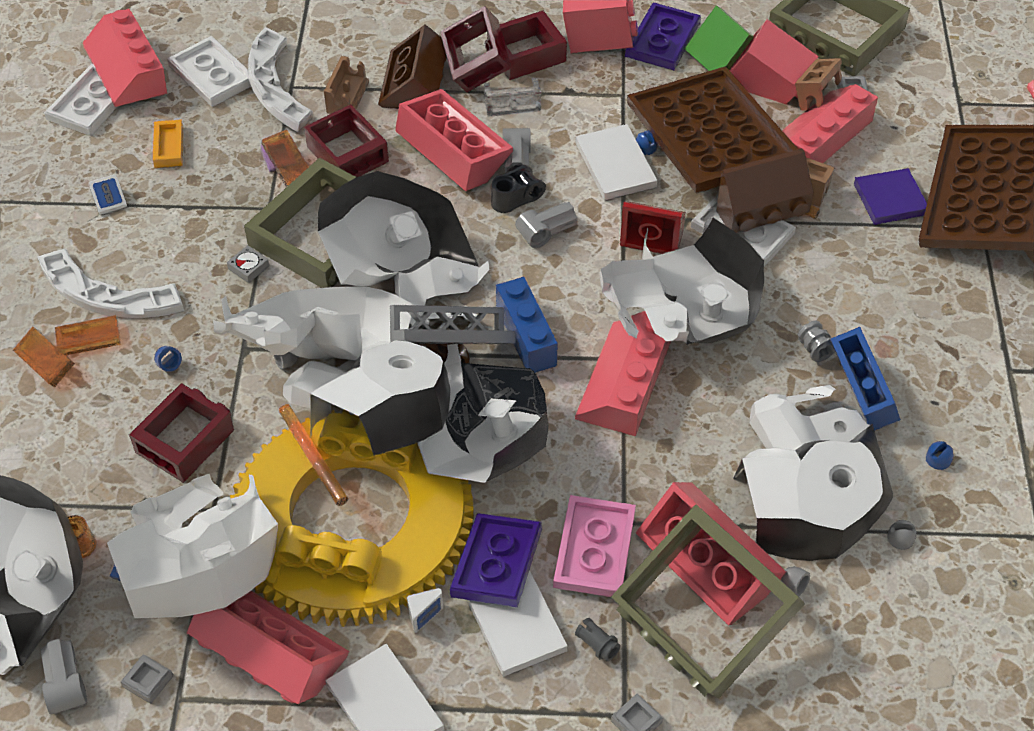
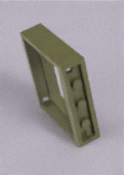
M809 0L781 1L770 11L769 21L819 56V59L841 58L842 64L840 69L851 76H856L906 28L910 8L895 0H834L882 25L857 49L792 16Z
M319 157L244 225L248 246L320 288L333 287L339 282V278L330 258L323 263L274 234L327 185L337 190L356 177Z
M697 504L693 506L611 596L620 605L616 609L620 615L630 624L635 620L643 628L640 635L654 648L660 644L668 652L664 658L677 671L680 672L684 668L693 677L689 683L704 697L710 693L718 699L805 605L800 597ZM701 529L710 535L784 603L715 679L635 603Z

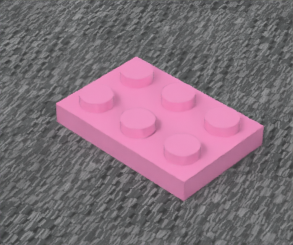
M570 495L553 588L611 597L624 583L636 505Z

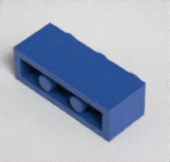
M525 277L497 284L496 307H504V325L507 331H515V343L513 344L524 367L531 368L535 373L556 367L558 343Z
M861 327L831 338L837 358L866 423L869 425L873 424L875 431L900 421L896 403Z

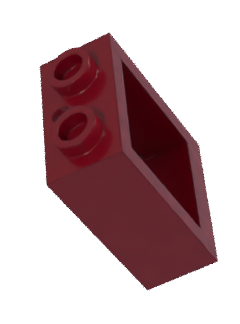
M486 6L440 31L452 79L466 93L512 68L499 20ZM488 31L493 49L465 64L461 46Z
M544 10L500 24L505 45L536 36L542 44L512 54L506 46L512 68L504 73L509 80L567 61V41ZM488 31L487 40H485L486 51L493 49Z
M351 104L304 127L307 148L317 159L320 157L355 177L362 176L389 162L387 141ZM352 131L363 145L336 157L325 144Z
M181 383L129 434L136 454L184 483L234 431L231 412L225 405L219 402L216 404L207 399L200 390L196 388L191 389ZM188 407L210 420V422L179 452L156 437Z

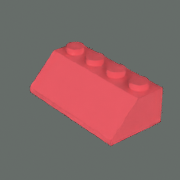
M117 10L113 13L105 14L83 41V47L92 64H94L95 70L102 80L114 106L118 107L167 94L164 68L131 10Z
M857 84L829 91L823 96V104L819 108L815 103L782 131L798 149L802 148L804 150L806 158L824 163L873 121L878 100L876 95Z
M443 89L399 104L395 131L465 191L487 183L513 152V147Z
M645 311L631 316L639 330L637 338L628 335L620 320L613 322L575 415L576 420L636 436L671 341H665L662 337L655 334Z
M673 482L636 531V534L654 550L693 506L697 504L777 578L781 580L786 573L774 559L692 482ZM703 529L668 565L727 625L735 623L771 592Z
M253 591L248 592L225 608L193 615L187 630V634L198 640L200 646L214 650L225 657V661L228 664L242 668L253 675L252 677L256 682L270 686L281 693L280 695L284 700L296 704L317 696L326 685L325 680L333 676L349 654V651L276 607Z

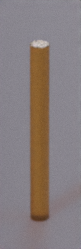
M289 404L281 406L279 408L280 415L337 506L346 504L348 501L347 495Z

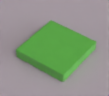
M716 5L687 44L685 50L708 71L725 66L730 70L754 36Z

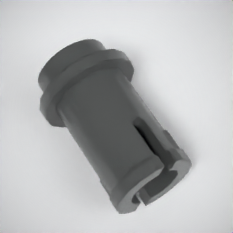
M591 618L584 619L583 623L587 626L586 629L579 624L575 635L596 652V657L599 660H612L620 650V644L617 643L618 638L614 635L609 636Z

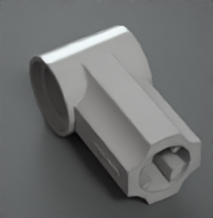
M503 128V139L513 147V152L504 162L505 173L515 170L521 165L529 166V153H531L530 128Z
M564 202L540 213H537L535 210H527L517 218L515 226L532 248H540L551 239L552 235L577 225V216L571 203Z
M56 639L47 642V645L40 650L46 683L42 684V689L49 714L52 715L87 704L86 690L82 677L78 673L77 661L71 640Z

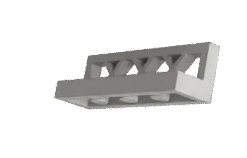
M390 305V343L395 340L414 344L515 343V331H504V307ZM400 312H408L416 321L410 329L400 330ZM417 312H424V313H423V315L420 317V315H419ZM432 313H436L444 322L437 330L431 329L425 322ZM460 313H463L471 322L465 330H459L453 323V320ZM486 314H494V330H486L480 323Z

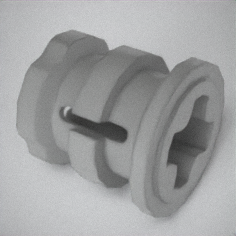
M811 321L799 330L797 334L798 340L804 344L808 352H811L810 357L813 361H824L835 353L831 336L827 330H823V325L820 321Z

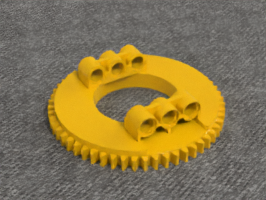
M345 409L342 414L335 413L333 410L327 417L317 422L312 429L311 438L309 417L305 418V422L300 424L293 423L294 427L288 430L282 429L281 435L278 437L272 436V441L268 445H261L262 451L260 453L252 455V463L246 462V473H239L240 483L233 485L235 494L230 495V499L242 496L247 492L250 484L249 474L253 475L259 498L278 523L275 554L269 574L254 590L257 594L263 593L265 600H273L274 605L278 608H282L285 605L286 613L290 615L298 610L299 619L302 621L311 613L314 624H317L322 616H325L327 626H331L334 619L339 618L341 627H345L348 618H352L355 626H359L362 617H366L369 624H373L375 614H379L383 621L387 620L388 610H392L397 616L401 615L400 605L403 604L408 608V595L436 589L435 583L443 586L446 584L445 574L451 576L454 574L453 564H459L473 525V496L471 484H468V480L429 474L418 443L373 456L369 438L359 416L355 414L350 415ZM345 468H367L381 472L398 483L404 490L410 505L408 516L399 532L385 545L378 547L369 540L358 538L352 541H345V539L335 533L320 532L319 534H312L304 527L292 525L293 511L299 497L311 483L325 474Z

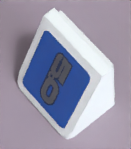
M115 174L89 182L99 215L127 207Z
M441 588L408 595V611L414 633H417L443 609Z

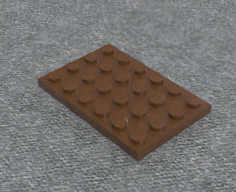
M726 66L627 95L629 107L645 128L652 133L655 141L695 193L720 186L721 173L724 169L798 150Z
M1034 125L945 126L919 235L920 248L1034 251Z

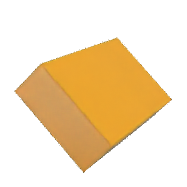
M182 119L154 121V168L183 166Z

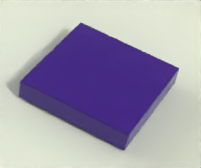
M909 168L855 177L854 186L874 225L924 216L927 202Z

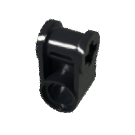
M521 165L515 170L499 175L492 180L491 206L500 213L511 212L520 206L538 200L544 194L546 184L533 175V171L528 165Z

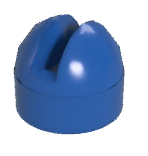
M646 130L638 134L636 141L643 154L650 155L655 153L658 143L655 141L652 133Z
M162 346L155 352L154 361L160 369L171 372L180 366L182 356L178 349L171 346ZM170 351L171 353L161 361V359Z
M944 441L932 443L926 453V462L934 469H947L954 457L953 448ZM938 451L942 452L938 458L934 455Z

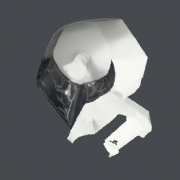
M457 344L447 345L448 356L444 363L450 384L449 413L441 431L417 443L429 474L485 483L518 467L546 447L548 417L545 393L537 374L531 368L463 363Z

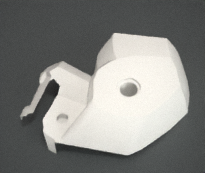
M367 286L329 287L284 292L239 313L231 314L227 297L225 296L221 299L225 323L213 320L214 332L219 335L230 333L270 351L271 355H284L290 352L296 356L308 359L335 357L357 360L361 354L369 349L390 343V305L413 304L387 291ZM400 312V330L408 329L411 315L408 312Z
M210 474L195 478L191 482L156 498L150 497L133 505L130 513L137 526L118 534L107 544L134 618L184 617L225 608L250 592L267 578L275 554L278 523L259 498L253 475L249 474L250 484L244 495L231 499L230 497H224L218 500V505L196 515L189 526L182 528L184 521L215 498L224 495L221 489L212 482Z

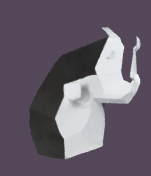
M380 171L368 173L345 183L319 205L318 233L341 285L373 286L394 277L395 295L413 305L425 306L426 299L434 296L469 292L490 270L488 261L479 267L451 201L440 193L408 179ZM417 312V313H418V314L420 315V317H421L424 312ZM432 313L425 320L429 327L435 322L442 321L436 313ZM460 313L457 316L463 317L465 320H468L463 313ZM412 317L409 323V329L416 322Z
M714 217L702 236L692 246L653 257L646 246V233L642 260L612 261L600 269L602 292L619 309V319L629 336L637 338L639 330L628 313L627 308L641 307L644 308L655 334L662 337L665 341H684L686 345L692 343H714L746 331L757 317L764 287V260L750 243Z
M395 340L391 343L371 348L361 354L357 360H348L338 368L329 365L330 360L334 357L324 358L320 362L309 361L293 372L283 385V396L290 404L310 408V438L315 424L331 413L332 403L359 416L369 438L373 456L415 444L441 431L449 413L450 384L447 369L441 356L424 346L407 341Z
M831 385L810 388L806 391V394L800 395L769 394L754 402L751 407L749 423L766 449H757L742 458L733 479L737 477L741 469L745 468L757 517L756 543L767 554L806 561L837 559L866 534L886 511L893 499V491L873 424H866L862 415L857 410L841 407L812 416H804L795 407L797 402L831 396L832 392L836 390Z
M0 475V674L5 675L14 666L24 665L31 653L55 624L80 585L83 560L76 535L62 507L31 485Z

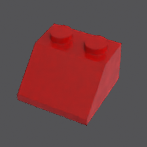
M629 201L624 202L620 246L643 250L647 233L646 246L650 252L664 254L678 250L684 231L686 212Z

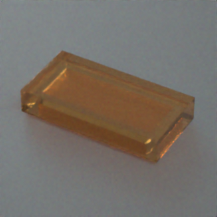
M287 129L262 139L261 144L285 187L290 185L308 168Z
M116 315L55 327L59 357L121 345Z
M33 326L13 349L21 359L53 387L58 385L75 364Z

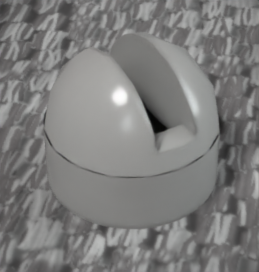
M290 352L284 355H274L275 362L281 370L296 364L299 356Z
M897 520L889 529L888 541L897 549H909L913 546L916 539L915 526L910 521Z
M796 566L788 567L785 569L786 573L781 578V581L799 597L809 583L810 573Z

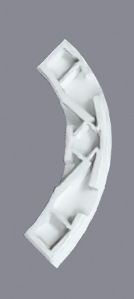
M265 27L253 41L248 58L249 81L262 105L283 124L299 132L312 119L313 111L295 100L288 92L283 91L280 86L275 62L280 52L287 45V38Z
M66 248L37 257L43 273L50 284L69 301L92 312L121 318H151L184 311L175 283L154 288H136L132 291L119 290L117 286L98 280L93 281L84 275L83 271L73 262Z

